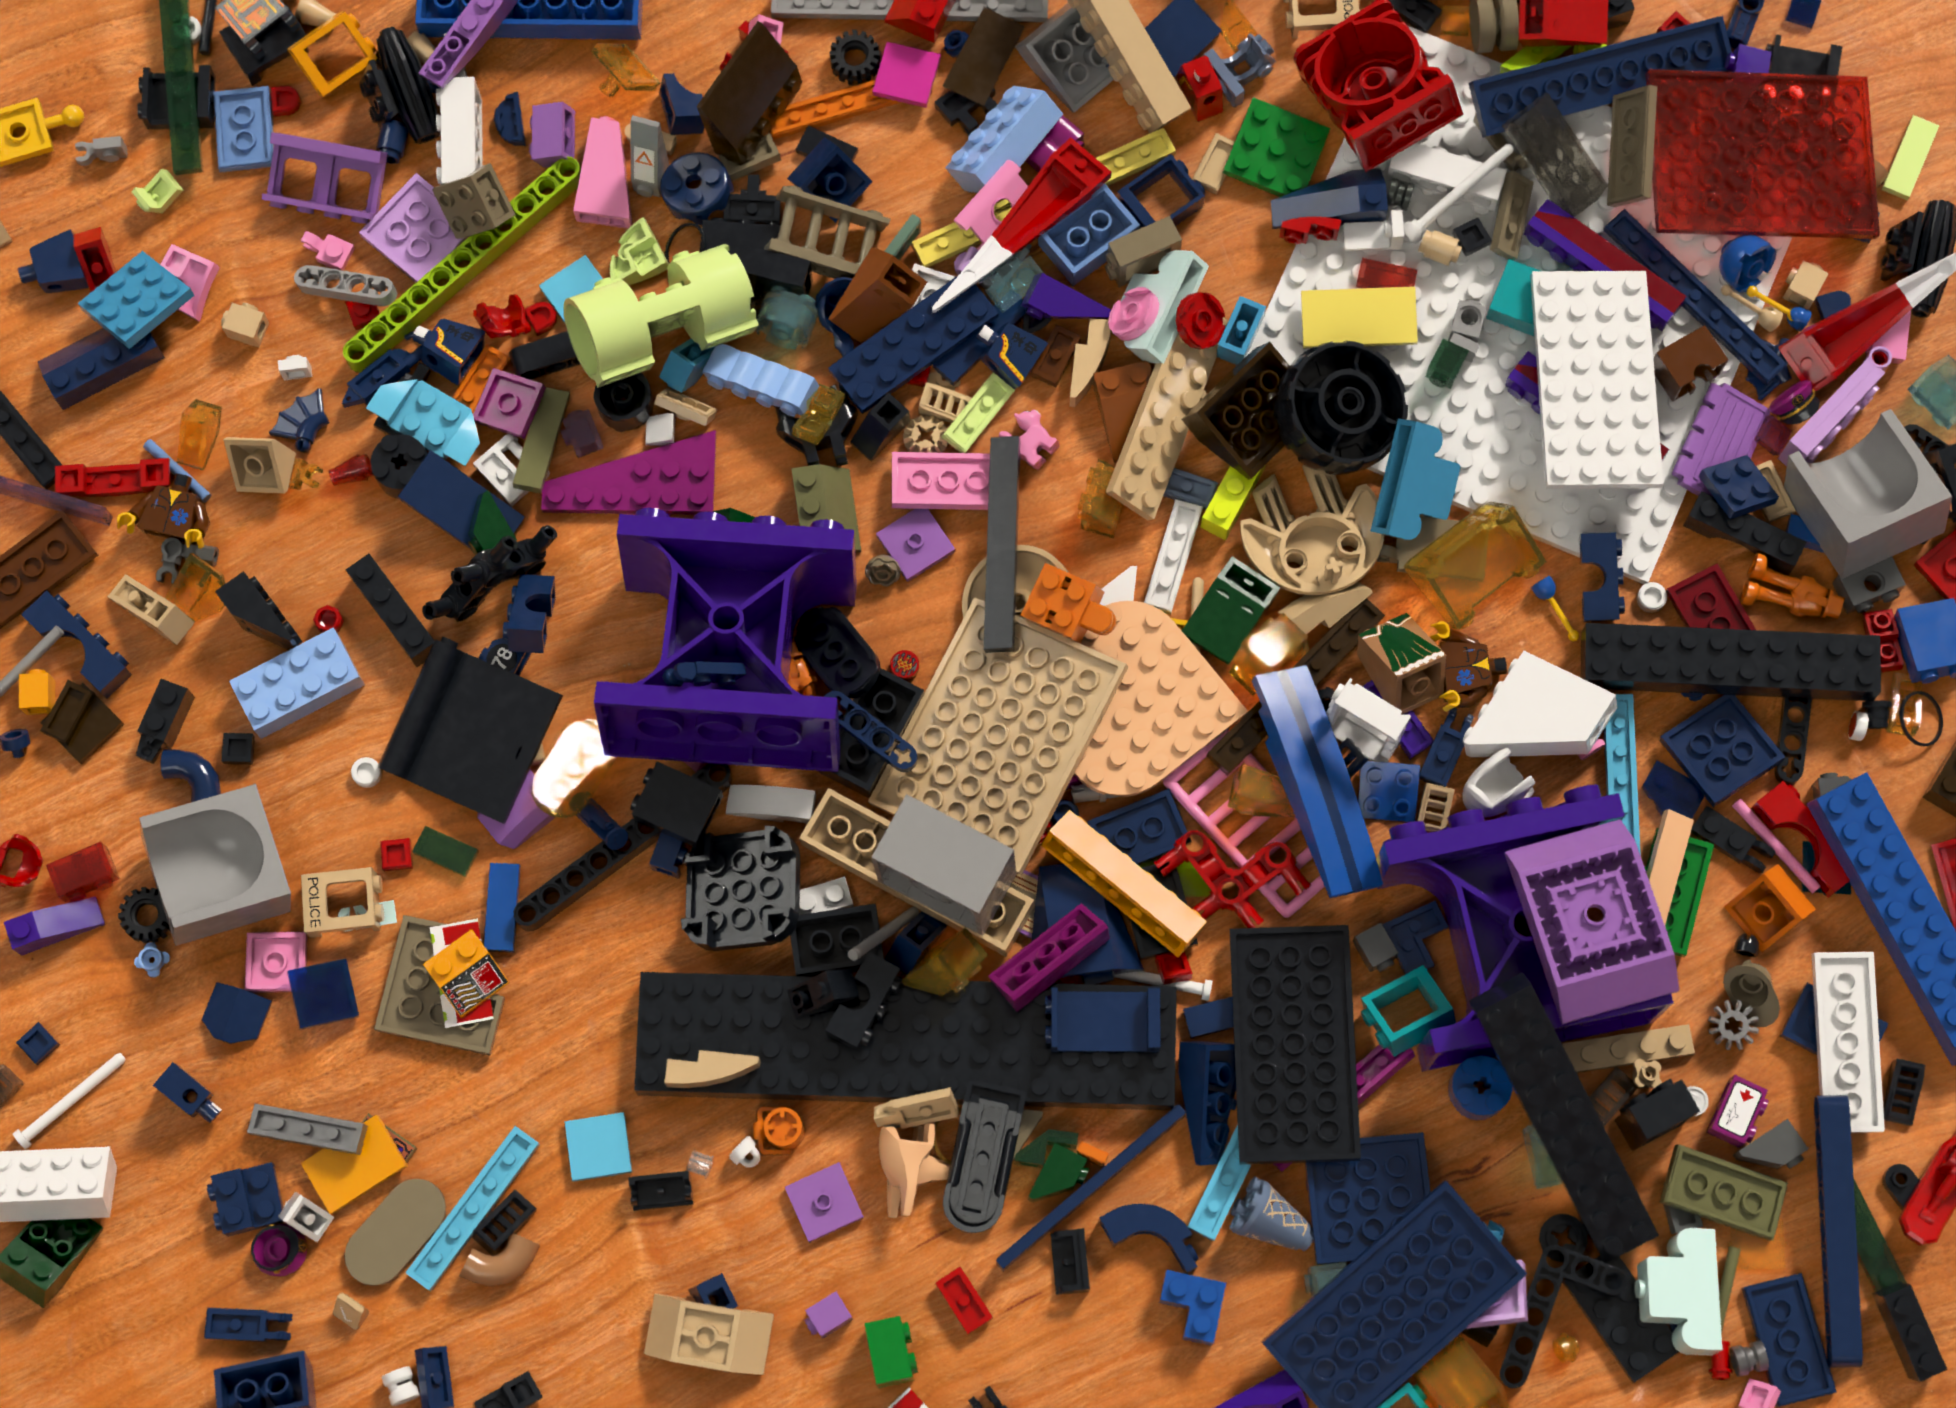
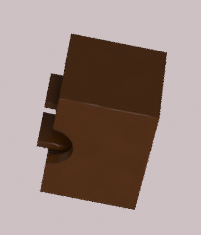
M1704 325L1656 352L1653 358L1654 373L1673 402L1687 393L1690 395L1694 393L1696 389L1693 383L1696 379L1695 377L1701 378L1705 382L1709 381L1711 384L1722 373L1728 358Z

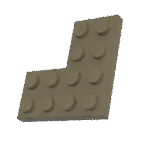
M403 915L374 1030L491 1056L505 997L495 994L490 997L494 1019L445 1028L439 987L426 971L423 963L434 956L430 927L446 924Z

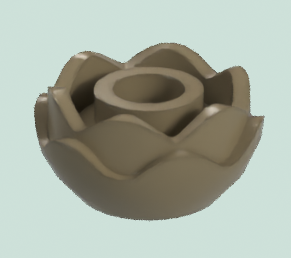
M889 555L873 557L865 568V575L872 584H881L886 587L897 582L901 573L898 562Z

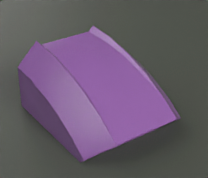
M529 770L505 824L479 812L477 818L498 844L516 849L563 811L534 773Z

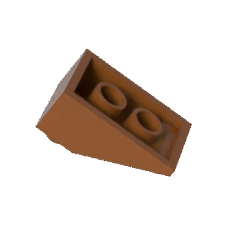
M1147 361L1093 373V388L1114 463H1117L1152 374L1150 363Z

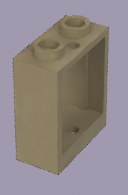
M1171 217L1163 218L1108 243V253L1105 254L1107 264L1104 266L1109 279H1115L1118 287L1128 284L1136 273L1151 274L1159 270V263L1167 253L1181 250L1182 238Z

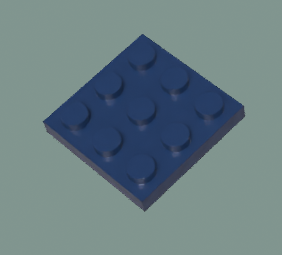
M1735 695L1721 696L1661 735L1659 740L1713 807L1755 781L1785 759L1784 754Z

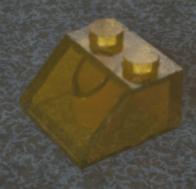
M965 927L930 950L903 978L902 983L905 986L941 996L952 989L957 993L969 983L967 977L971 978L982 969L980 963L988 954Z

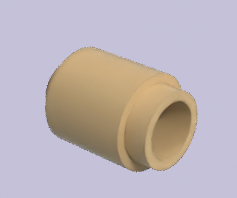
M1426 230L1418 251L1424 253L1426 258L1449 266L1451 261L1457 262L1462 247L1458 246L1459 239L1436 230L1433 232Z

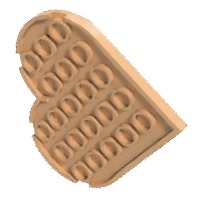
M1119 601L1105 605L1116 616L1114 630L1108 635H1098L1087 630L1081 642L1082 645L1127 664L1129 668L1074 775L1085 786L1100 794L1129 797L1144 793L1156 786L1248 713V710L1167 614L1143 602Z

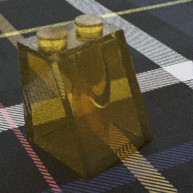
M1461 1334L1457 1335L1413 1374L1415 1382L1434 1408H1510L1503 1385Z

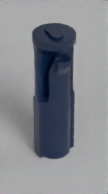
M583 793L573 796L568 804L569 809L599 836L609 849L618 850L626 844L628 840L627 831L620 827L588 794Z

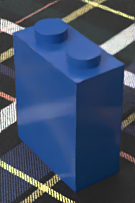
M1954 598L1897 609L1894 617L1899 631L1898 641L1911 682L1922 681V683L1926 684L1934 682L1940 677L1950 676L1951 678H1956V603Z

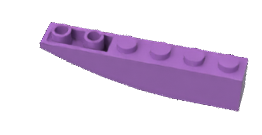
M471 0L421 68L419 75L443 89L488 41L518 0Z

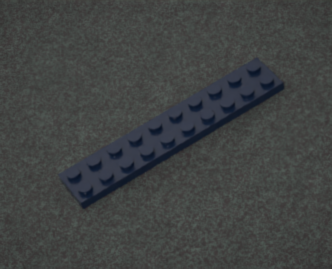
M1722 15L1469 82L1468 85L1482 138L1608 105L1613 103V95L1647 85L1657 86V91L1728 73V70L1725 69V62L1728 54L1732 53Z

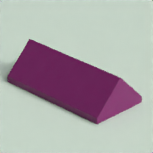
M1079 904L988 977L1014 1010L1018 1012L1110 939L1108 927L1083 904Z

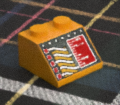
M472 929L423 963L426 971L461 1018L510 983Z

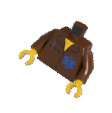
M175 474L172 488L157 485L154 491H150L129 512L119 514L117 517V529H120L122 525H127V533L132 534L135 530V524L138 523L137 527L144 533L163 538H176L186 543L187 548L190 547L191 543H196L198 548L201 549L204 547L203 538L210 526V520L201 499L197 495L189 493L192 478L183 474Z
M1444 621L1431 624V627L1436 628L1438 634L1431 635L1430 638L1433 641H1444L1439 642L1438 646L1447 655L1444 694L1439 696V699L1444 698V703L1448 702V705L1443 707V710L1447 712L1453 708H1471L1484 698L1487 691L1490 690L1492 675L1507 674L1505 657L1489 658L1486 644H1480L1477 639L1449 628L1448 624Z

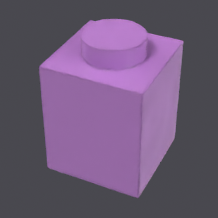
M837 1291L805 1310L809 1316L804 1320L813 1336L819 1333L822 1339L853 1320Z

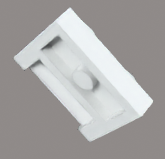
M507 434L479 457L473 465L512 507L529 491L513 488V480L517 468L503 453L506 450H510L520 461L523 447L518 443L516 436Z

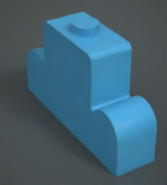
M1398 418L1371 532L1412 540L1418 536L1421 530L1422 522L1419 515L1442 520L1448 518L1455 495L1460 465L1434 456L1440 450L1443 441L1442 433L1438 428L1417 421Z

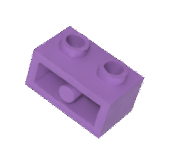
M564 102L532 106V116L530 118L532 143L529 146L532 160L546 168L551 167L559 159H568L567 156L575 159V110Z

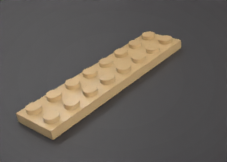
M1223 317V325L1226 328L1228 320ZM1178 333L1164 364L1156 363L1105 492L1146 520L1155 519L1189 430L1181 419L1201 399L1217 357L1218 343L1214 347L1198 350L1189 347L1183 342Z

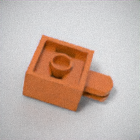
M1047 563L1044 564L1020 615L1032 623L1080 644L1087 630L1098 635H1108L1116 626L1115 614L1112 610L1100 604L1105 593L1096 584Z

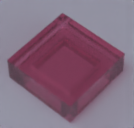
M1773 415L1766 416L1754 440L1772 455H1780L1792 431Z

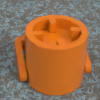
M789 1106L760 1107L756 1111V1122H753L754 1141H757V1150L760 1152V1155H791V1150L800 1145L804 1138L805 1129L801 1118ZM763 1113H769L763 1122ZM765 1136L771 1145L778 1150H764Z

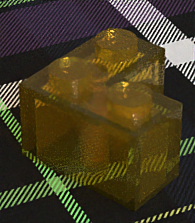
M1284 613L1275 620L1270 617L1260 627L1259 630L1261 632L1257 635L1254 633L1248 635L1241 643L1243 648L1233 658L1234 664L1229 673L1252 696L1256 694L1252 683L1255 675L1278 671L1285 662L1301 649L1308 638Z

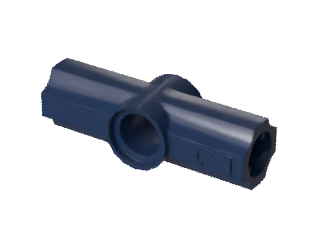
M1738 0L1727 28L1731 48L1736 49L1739 44L1747 46L1765 0ZM1743 5H1750L1754 10H1747Z

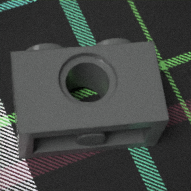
M1893 557L1887 558L1844 579L1838 575L1832 583L1837 594L1845 597L1843 607L1847 614L1855 610L1858 614L1868 611L1874 607L1873 603L1883 600L1884 603L1890 602L1900 596L1899 592L1906 585ZM1868 581L1873 583L1876 587V591L1872 592L1867 590L1864 585V582Z

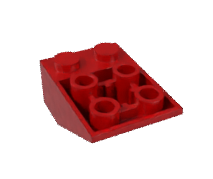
M1520 0L1519 41L1523 47L1607 45L1609 0Z

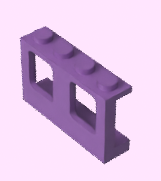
M271 132L270 143L274 144L270 176L267 194H262L261 198L270 201L271 207L286 209L287 204L297 206L298 212L314 214V209L324 211L325 217L341 219V214L352 216V222L367 224L368 220L373 219L379 212L387 152ZM288 158L310 161L316 164L317 170L311 200L306 201L283 196L281 190L285 164ZM341 169H354L368 172L371 175L368 202L364 211L339 207L336 204Z

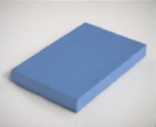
M269 86L213 92L218 169L220 173L271 167L274 144L270 143L271 132H273V118Z

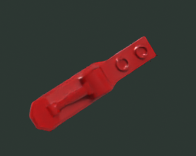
M1956 1131L1950 1139L1939 1146L1898 1219L1904 1236L1919 1246L1938 1242L1945 1225L1956 1208Z

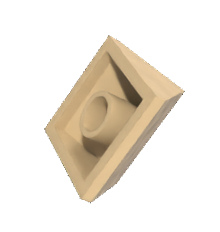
M226 437L223 439L237 492L286 493L288 491L296 456L294 451L275 439Z

